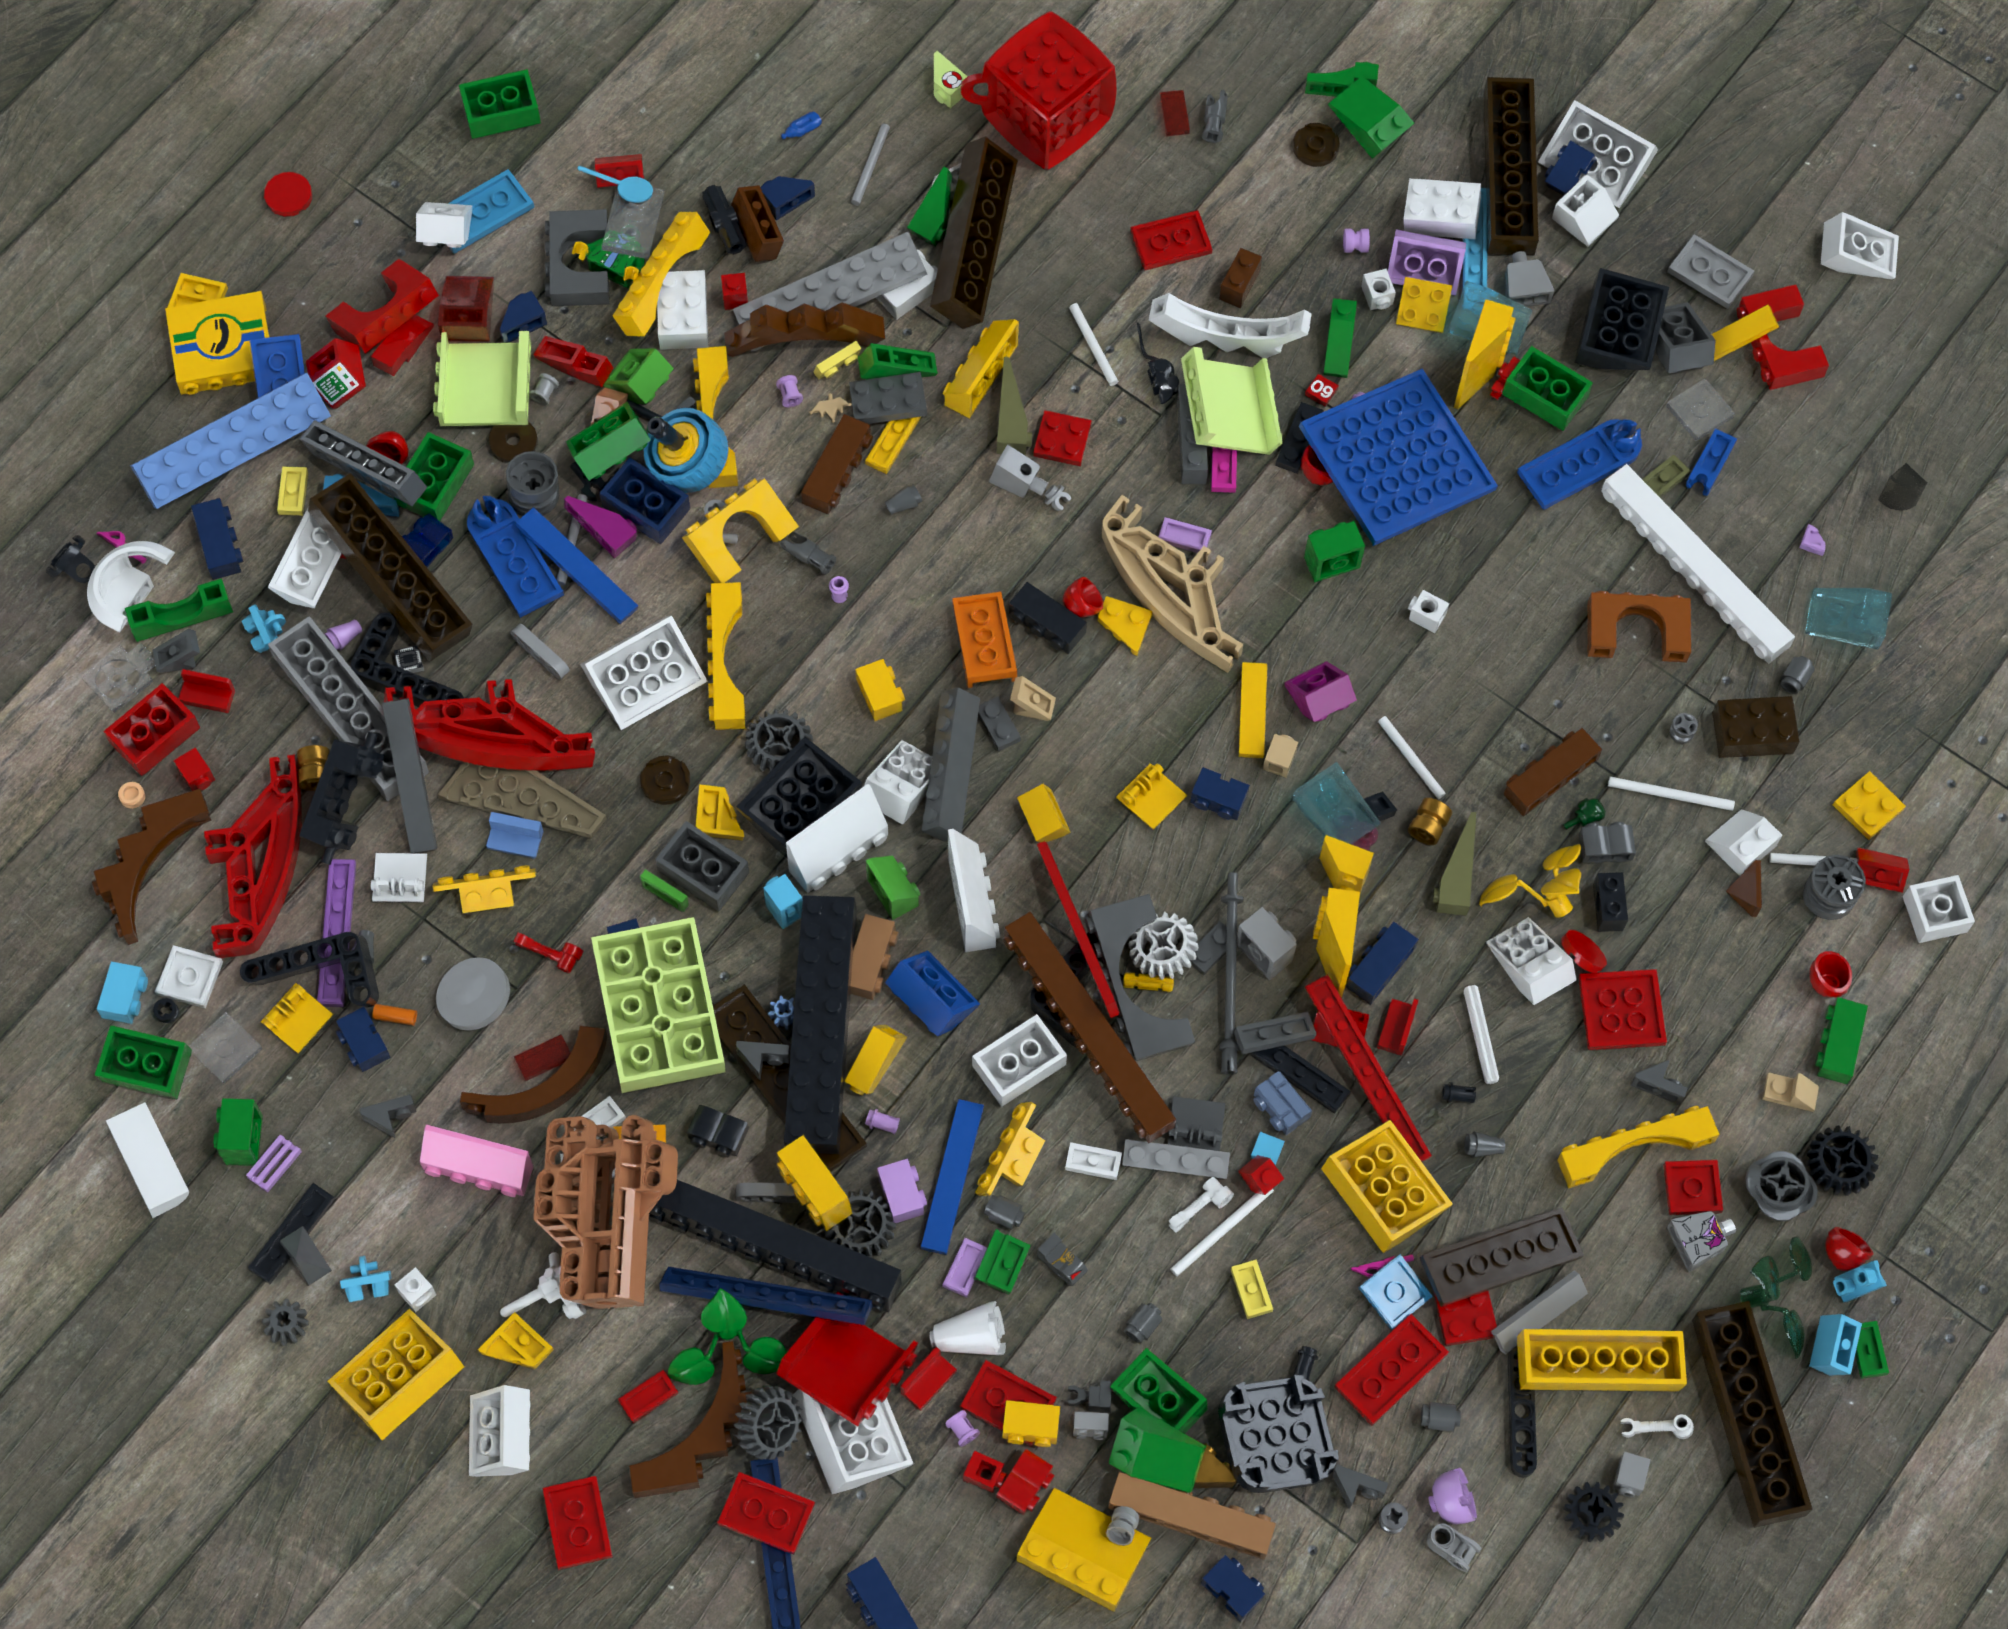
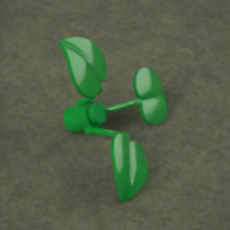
M720 1288L701 1313L703 1326L714 1332L708 1353L704 1355L699 1348H688L681 1351L671 1361L668 1367V1376L673 1380L689 1385H699L707 1382L714 1374V1364L708 1359L712 1357L719 1337L724 1340H731L738 1336L743 1349L747 1352L743 1357L744 1366L758 1374L777 1372L783 1356L787 1353V1349L779 1340L772 1337L758 1338L749 1347L742 1334V1328H744L747 1322L746 1311L731 1294Z

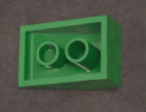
M1363 76L1328 103V106L1372 159L1414 124L1397 102Z
M1147 1348L1110 1386L1132 1411L1140 1407L1184 1434L1208 1410L1207 1399Z
M1138 1407L1121 1419L1109 1464L1131 1477L1190 1493L1193 1491L1206 1446Z

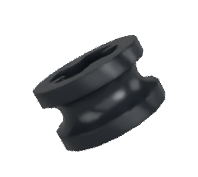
M162 998L155 1003L153 1012L160 1022L171 1023L177 1019L179 1008L172 999ZM162 1007H169L172 1012L170 1014L165 1013L163 1016H160L163 1014L161 1012Z

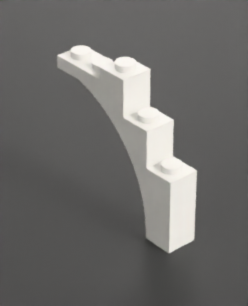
M1170 293L1152 300L1149 315L1150 322L1189 346L1208 340L1227 353L1244 346L1262 358H1268L1281 353L1283 344L1308 335L1311 313L1306 310L1287 317L1268 319L1227 316L1188 304Z

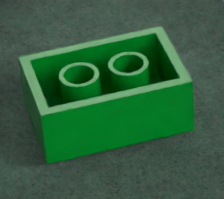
M528 69L459 84L472 139L541 123Z
M1531 346L1506 379L1502 395L1564 431L1589 397L1593 382Z
M628 402L567 440L566 443L588 480H591L592 478L601 477L606 472V469L612 465L624 462L632 452L644 449L651 439Z
M427 432L406 466L415 471L427 488L413 506L394 497L397 505L439 523L474 466L471 451Z
M110 1025L95 1076L104 1083L177 1100L192 1049L184 1042Z

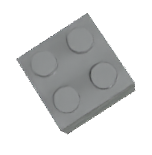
M1261 907L1239 925L1237 946L1269 981L1293 962L1297 945L1296 939L1290 931L1282 929L1277 917L1272 912H1267Z

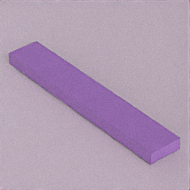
M333 859L331 865H329L323 938L351 932L356 872L355 860ZM328 946V947L325 949V951H324L325 958H327V957H329V956L331 955V953H332V947H331V946ZM341 963L320 968L317 1001L324 1007H344L346 983Z

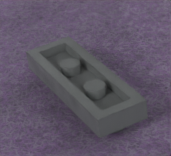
M1304 1012L1238 1026L1235 1028L1234 1034L1242 1054L1315 1039L1316 1031L1309 1013Z

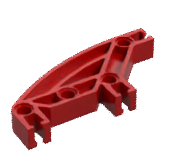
M505 679L503 690L500 691V698L495 697L494 687H497L495 680L486 682V702L479 697L424 701L418 709L414 708L411 686H406L403 689V696L400 699L409 698L417 743L421 749L467 763L503 769L562 770L593 767L595 750L590 748L593 742L592 734H564L516 702L512 679ZM394 687L385 688L384 702L393 701V694L396 693Z
M295 754L287 755L289 761L288 768L290 769L289 775L279 776L278 771H281L279 765L280 758H269L271 783L231 828L204 831V838L208 846H205V853L210 864L226 862L230 915L235 922L211 926V931L215 938V941L212 942L213 951L218 958L250 955L257 952L267 938L284 904L297 862L301 837L299 834L302 826L301 788L298 785L299 768ZM286 787H291V788H292V789H291L289 792H287V793H282V792H281L282 789H284V788H286ZM270 834L265 860L257 881L255 850ZM239 840L245 841L241 846H234ZM213 844H226L225 847L212 849L214 848ZM243 887H248V890L245 893H237L239 889ZM245 935H252L249 941H241ZM234 938L233 942L218 945V943H221V939Z

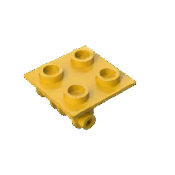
M1405 277L1396 324L1443 333L1452 285Z
M1150 763L1116 796L1120 802L1153 830L1188 796L1162 774L1164 769L1158 763L1155 766Z
M295 983L262 1019L261 1023L299 1054L333 1014L307 993L303 987Z

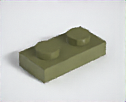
M1673 454L1642 480L1661 498L1689 476L1691 470Z

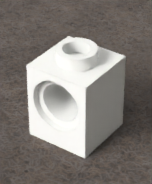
M1387 269L1364 274L1361 287L1370 310H1382L1393 305L1396 292Z
M1423 590L1420 596H1414L1409 604L1408 609L1411 610L1409 620L1435 633L1447 614L1449 603ZM1423 608H1428V609H1430L1432 612H1431V613H1426V612L1422 611V609H1423Z
M416 1267L395 1284L398 1293L415 1312L436 1296L432 1285Z

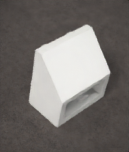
M1586 174L1556 203L1552 219L1589 247L1618 219L1619 214L1606 189Z

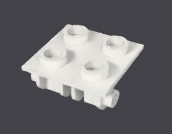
M376 853L374 880H371V890H373L372 902H424L427 854Z

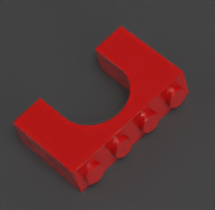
M401 259L396 260L381 272L389 289L395 293L390 302L377 310L369 312L358 311L347 303L342 302L325 316L335 334L347 342L359 345V350L363 353H367L439 296L429 277Z
M1795 284L1742 297L1739 307H1737V317L1741 319L1769 305L1776 321H1783L1799 317L1804 307V302ZM1767 334L1751 342L1753 357L1756 362H1759L1761 377L1764 382H1767L1770 390L1823 378L1829 367L1821 345L1798 351H1787L1775 346Z

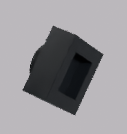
M1383 791L1364 798L1361 803L1362 808L1374 823L1395 816L1397 808Z

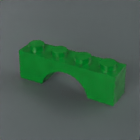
M221 578L198 585L190 596L178 602L157 604L145 601L126 607L125 612L136 642L233 613V609Z

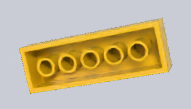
M1523 1329L1517 1336L1520 1390L1680 1391L1687 1385L1683 1331Z

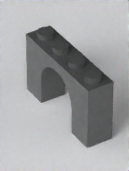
M607 209L549 211V221H545L546 235H549V241H545L546 256H550V262H545L546 277L550 276V283H545L546 297L551 298L552 306L610 304L607 271L576 272L567 268L562 263L564 254L574 246L575 242L592 243L609 234Z

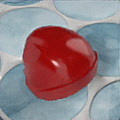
M395 431L382 432L371 438L366 444V447L401 465L408 458L409 449L406 440Z
M1309 445L1305 449L1301 460L1304 476L1316 485H1329L1333 483L1314 450Z
M1086 577L1075 580L1064 592V607L1080 618L1096 615L1103 609L1104 603L1099 590Z
M1825 951L1820 953L1812 962L1809 976L1812 987L1818 994L1827 998H1836L1847 993L1852 982V970L1848 961L1843 956L1833 951Z
M1834 1227L1828 1232L1825 1242L1826 1253L1833 1265L1840 1271L1846 1272L1860 1267L1874 1254L1866 1241L1852 1231Z

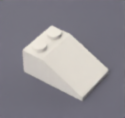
M1841 212L1824 222L1821 265L1842 273L1894 279L1896 277L1899 236Z

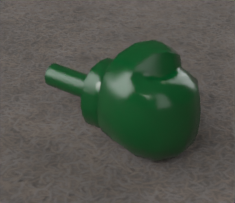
M1584 798L1578 804L1579 809L1575 811L1576 818L1566 822L1563 826L1567 830L1578 823H1581L1584 827L1595 821H1601L1606 815L1605 808L1596 798Z

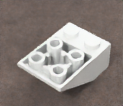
M903 740L869 775L865 782V785L869 784L882 813L901 824H904L915 812L926 795L932 763V756Z
M1529 917L1486 941L1518 990L1533 1005L1576 981L1573 959Z

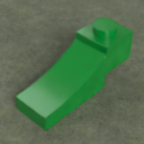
M1356 62L1355 66L1342 71L1307 73L1305 94L1337 97L1361 76L1376 86L1379 64Z

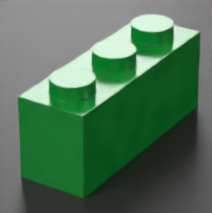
M1837 997L1833 1005H1828L1825 1019L1829 1020L1827 1028H1823L1820 1037V1043L1824 1045L1822 1052H1818L1815 1060V1066L1818 1067V1077L1843 1084L1849 1083L1854 1074L1868 1005Z

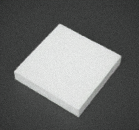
M173 945L156 987V995L206 1008L223 960Z

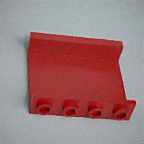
M816 1317L783 1356L776 1374L858 1427L864 1419L869 1420L877 1408L876 1404L878 1401L881 1403L885 1401L891 1390L889 1387L892 1384L896 1386L904 1374V1368L910 1369L917 1358L915 1350L918 1342L914 1340L905 1351L866 1325Z

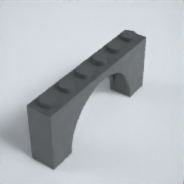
M1150 894L1090 910L1087 914L1088 918L1085 919L1088 932L1094 934L1096 943H1093V949L1096 957H1101L1103 964L1101 969L1120 1012L1119 1017H1116L1117 1028L1120 1033H1124L1126 1042H1123L1134 1060L1137 1062L1192 1046L1195 1043L1188 1017L1182 1019H1163L1144 1012L1130 1000L1120 980L1119 961L1126 941L1134 932L1153 923L1157 919Z

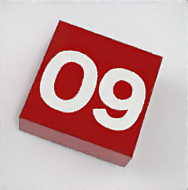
M1318 374L1307 388L1305 396L1326 407L1337 392L1339 385Z

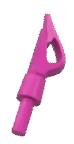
M120 531L96 533L116 548L126 544L125 535ZM111 536H119L120 538H119V539H115V538H112ZM142 555L128 556L129 558L134 557L142 564L147 560Z
M1413 1254L1403 1256L1406 1262L1414 1261ZM1395 1256L1359 1267H1352L1351 1271L1370 1278L1373 1274L1367 1273V1270L1378 1271Z

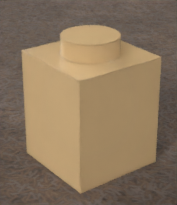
M1274 734L1264 761L1263 770L1287 778L1297 751L1298 742L1288 735Z

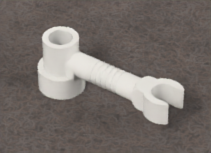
M1215 1177L1210 1178L1203 1185V1189L1206 1192L1186 1209L1174 1215L1169 1220V1227L1177 1233L1195 1213L1210 1201L1220 1209L1231 1201L1234 1193L1227 1186L1223 1187Z
M1683 1414L1677 1415L1674 1420L1655 1422L1633 1421L1630 1418L1621 1420V1424H1630L1633 1427L1630 1432H1622V1436L1626 1438L1644 1432L1672 1431L1677 1438L1687 1439L1694 1431L1692 1420ZM1680 1422L1687 1424L1684 1428L1677 1426Z

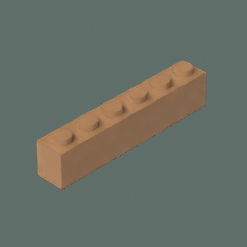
M1119 1472L1108 1509L1114 1510L1121 1506L1129 1507L1138 1513L1141 1520L1265 1560L1276 1523L1271 1522L1270 1517L1262 1514L1252 1516L1246 1514L1245 1510L1241 1507L1230 1505L1228 1508L1219 1505V1501L1211 1497L1205 1496L1203 1499L1192 1496V1492L1176 1491L1166 1486Z

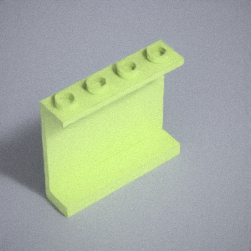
M519 331V343L449 344L447 332H442L441 342H437V356L440 357V362H436V376H439V382H435V396H438V402L433 404L434 417L439 418L440 426L528 425L531 365L529 331Z
M1193 347L1181 358L1196 444L1270 455L1283 444L1267 358H1262L1253 367L1204 360L1202 348Z

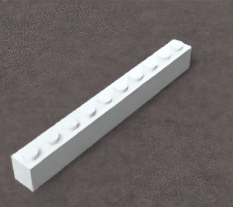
M1627 464L1605 480L1601 490L1604 498L1609 503H1613L1619 509L1622 517L1629 520L1636 527L1637 532L1652 543L1655 551L1662 554L1669 561L1670 566L1686 578L1688 585L1696 589L1703 596L1704 601L1720 613L1721 619L1737 631L1740 639L1747 641L1759 658L1764 659L1769 664L1791 647L1795 636Z

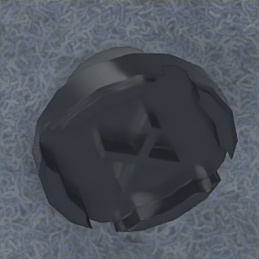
M75 535L72 538L75 542L73 544L71 542L66 543L51 561L53 568L48 566L46 573L55 578L64 571L75 581L87 583L95 565L80 552L85 544V540L80 535ZM82 563L87 564L90 569L88 576L84 578L79 577L76 573L77 566Z

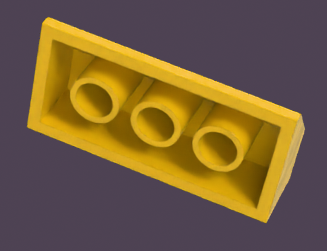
M1015 319L996 320L992 322L989 328H984L979 338L980 342L977 346H972L967 356L968 360L965 364H960L955 373L956 378L952 383L948 382L943 391L946 407L970 419L1002 371L1004 357L1010 358L1017 348L1019 321Z

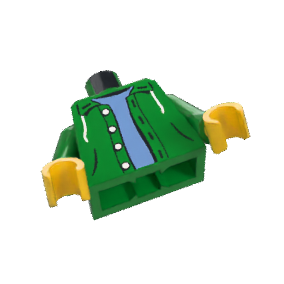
M628 229L624 236L611 232L606 237H602L589 244L575 242L572 249V254H580V260H584L587 257L590 271H607L609 280L628 289L632 280L634 283L641 269L645 266V257L641 252V246L637 243L640 234L633 229Z

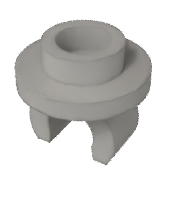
M1061 484L1057 487L1052 485L1044 494L1046 496L1044 502L1047 505L1051 503L1054 510L1061 511L1064 507L1059 503V498L1068 502L1071 500V497L1068 493L1062 492L1064 487Z

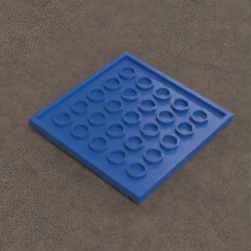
M1423 368L1306 419L1299 425L1300 430L1373 546L1487 495L1498 487Z

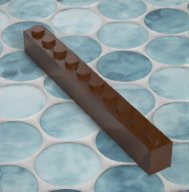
M1028 912L1005 926L1004 944L1009 951L1014 950L1019 957L1017 961L1024 972L1028 970L1033 977L1031 981L1038 992L1042 991L1047 997L1046 1003L1053 1013L1057 1012L1061 1017L1060 1023L1066 1033L1069 1034L1071 1032L1075 1037V1045L1081 1054L1086 1053L1091 1060L1089 1064L1096 1075L1100 1074L1105 1080L1104 1086L1111 1096H1116L1120 1102L1118 1105L1126 1118L1130 1116L1135 1123L1133 1127L1137 1135L1141 1139L1145 1138L1149 1144L1175 1128L1176 1118L1033 914Z

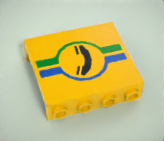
M261 291L165 308L176 382L181 395H192L199 391L210 389L219 390L222 387L232 385L241 386L255 381L249 340L269 338L265 314L266 305Z

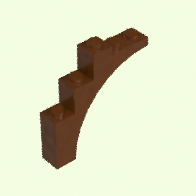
M843 302L826 311L804 303L788 312L764 305L751 312L748 321L725 332L724 336L727 355L734 357L758 347L798 340H832L848 343L857 341L859 345L868 347L871 343L877 344L885 340L884 317Z
M201 789L141 807L143 816L139 817V821L143 831L117 839L120 848L116 849V854L120 863L94 871L96 880L92 881L96 896L101 895L105 903L109 902L112 914H117L119 922L115 923L118 936L119 938L124 937L128 945L138 942L135 925L136 903L140 887L149 868L160 853L175 839L192 828L211 821Z
M733 1341L722 1343L723 1368L721 1381L714 1402L703 1421L684 1441L670 1451L652 1460L629 1466L635 1498L700 1488L699 1479H704L702 1463H696V1461L728 1456L727 1448L732 1447L730 1431H725V1429L736 1428L734 1424L739 1422V1418L735 1413L742 1410L739 1403H746V1395L752 1394V1391L741 1393V1391H746L744 1374L738 1375L737 1365H742L740 1348H734Z

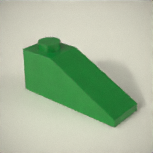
M946 167L942 168L907 227L913 235L935 247L938 242L944 240L948 226L952 174Z
M1333 298L1323 375L1348 377L1357 301Z
M871 343L858 357L861 379H874L921 372V377H931L938 374L935 353Z

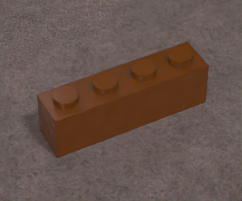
M846 414L843 415L801 492L802 504L828 515L832 507H837L841 498L840 492L843 487H848L853 468L857 469L859 467L864 448L868 449L872 442L873 435H871L870 424Z
M1583 728L1576 733L1574 731L1568 733L1563 738V743L1558 747L1555 745L1551 746L1543 754L1544 757L1538 762L1533 760L1525 767V772L1520 776L1517 774L1513 775L1506 782L1507 786L1504 796L1523 817L1599 759L1602 748Z

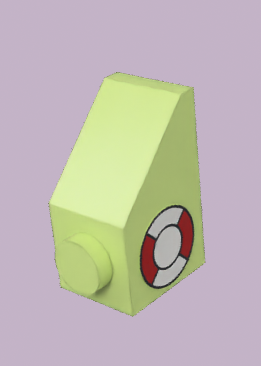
M936 51L934 53V96L940 103L946 104L951 109L963 98L961 95V83L968 76L941 53Z

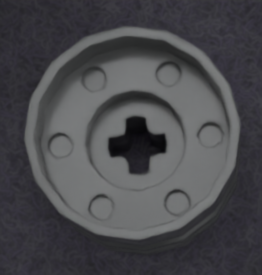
M536 451L523 452L515 456L509 462L506 469L509 503L521 515H525L533 507L542 516L551 512L559 500L556 464L544 453Z
M1838 854L1826 856L1818 861L1804 884L1803 898L1806 906L1813 914L1822 919L1836 920L1845 917L1851 912L1865 889L1866 879L1864 872L1857 862L1847 856Z

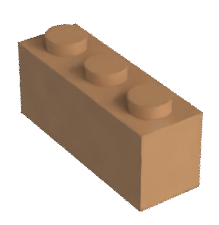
M865 914L853 950L851 994L874 1000L875 993L881 992L884 978H881L883 969L888 970L891 955L888 953L891 946L895 947L899 935L894 921Z

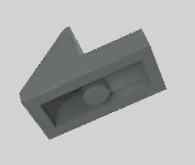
M187 629L153 649L157 672L164 673L195 668L194 656L200 653L196 631Z
M745 1041L736 1042L738 1056L759 1080H761L763 1061L774 1066L789 1063V1045Z
M1669 1060L1637 1072L1631 1083V1086L1678 1105L1681 1104L1688 1089L1677 1080L1663 1078Z
M411 1094L360 1108L364 1122L394 1138L396 1136L391 1119H405L410 1117L411 1113L417 1112Z
M1337 1464L1332 1475L1349 1509L1353 1504L1357 1490L1362 1492V1496L1377 1500V1497L1383 1498L1388 1486L1387 1482Z

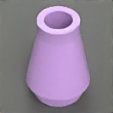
M354 619L348 623L327 629V633L324 635L336 650L341 651L362 632V628L358 621Z

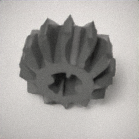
M285 1299L283 1306L274 1301L273 1305L276 1309L271 1310L267 1308L265 1312L269 1317L262 1319L263 1325L267 1326L264 1329L265 1335H271L270 1339L273 1343L280 1340L283 1346L287 1345L288 1339H291L293 1343H297L296 1335L305 1336L306 1334L301 1327L309 1325V1321L304 1318L307 1315L306 1310L300 1309V1304L297 1301L291 1305L289 1299ZM287 1318H289L290 1323L287 1326L284 1323V1326H282L281 1321L283 1319L287 1321Z

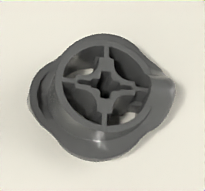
M1773 1152L1765 1158L1754 1162L1747 1169L1745 1183L1749 1193L1756 1200L1760 1210L1773 1220H1791L1797 1215L1808 1211L1816 1203L1818 1190L1815 1181L1808 1174L1800 1159L1789 1152ZM1780 1170V1172L1776 1175L1768 1174L1767 1177L1764 1176L1770 1171ZM1789 1172L1794 1174L1800 1180L1801 1184H1799V1181L1793 1180L1790 1177ZM1779 1183L1784 1184V1189L1778 1188ZM1761 1188H1764V1191L1771 1193L1774 1197V1200L1767 1197ZM1795 1196H1799L1791 1202L1782 1203L1787 1197L1795 1198Z

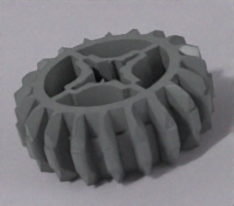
M775 708L774 714L770 715L769 712L765 711L764 718L759 716L755 718L757 724L750 723V731H747L745 734L747 739L745 748L749 749L747 755L749 758H753V764L755 766L760 764L762 772L767 768L771 771L792 750L790 743L795 735L799 737V742L804 737L813 742V736L809 734L811 732L810 726H805V719H798L796 712L789 716L787 709L783 711V714H779L778 709ZM765 733L768 741L765 743V747L761 749L759 740ZM777 740H779V741L783 740L784 744H783V743H779V742L775 743V741H777Z
M861 1189L858 1190V1196H854L852 1191H848L851 1209L857 1207H864L865 1209L859 1213L852 1211L853 1214L845 1218V1223L849 1226L845 1238L839 1232L838 1224L826 1231L825 1236L831 1239V1242L858 1253L866 1254V1256L872 1258V1251L877 1255H881L880 1246L884 1248L889 1247V1242L886 1239L894 1238V1233L890 1230L896 1228V1223L891 1221L893 1218L892 1212H888L890 1209L889 1204H882V1196H878L873 1200L874 1194L872 1191H869L867 1197L863 1196V1190ZM874 1213L879 1216L882 1222L879 1233L870 1224ZM862 1222H864V1228L862 1226H859L855 1229V1223L861 1224ZM859 1238L869 1240L866 1243H854Z
M762 1386V1389H754L753 1394L746 1395V1403H739L742 1410L735 1413L739 1418V1422L734 1424L739 1429L735 1436L740 1439L739 1445L746 1449L745 1452L762 1460H775L776 1456L784 1457V1451L792 1450V1442H798L795 1436L797 1433L802 1432L798 1426L800 1422L804 1421L798 1415L803 1409L797 1406L799 1400L792 1397V1393L778 1386Z

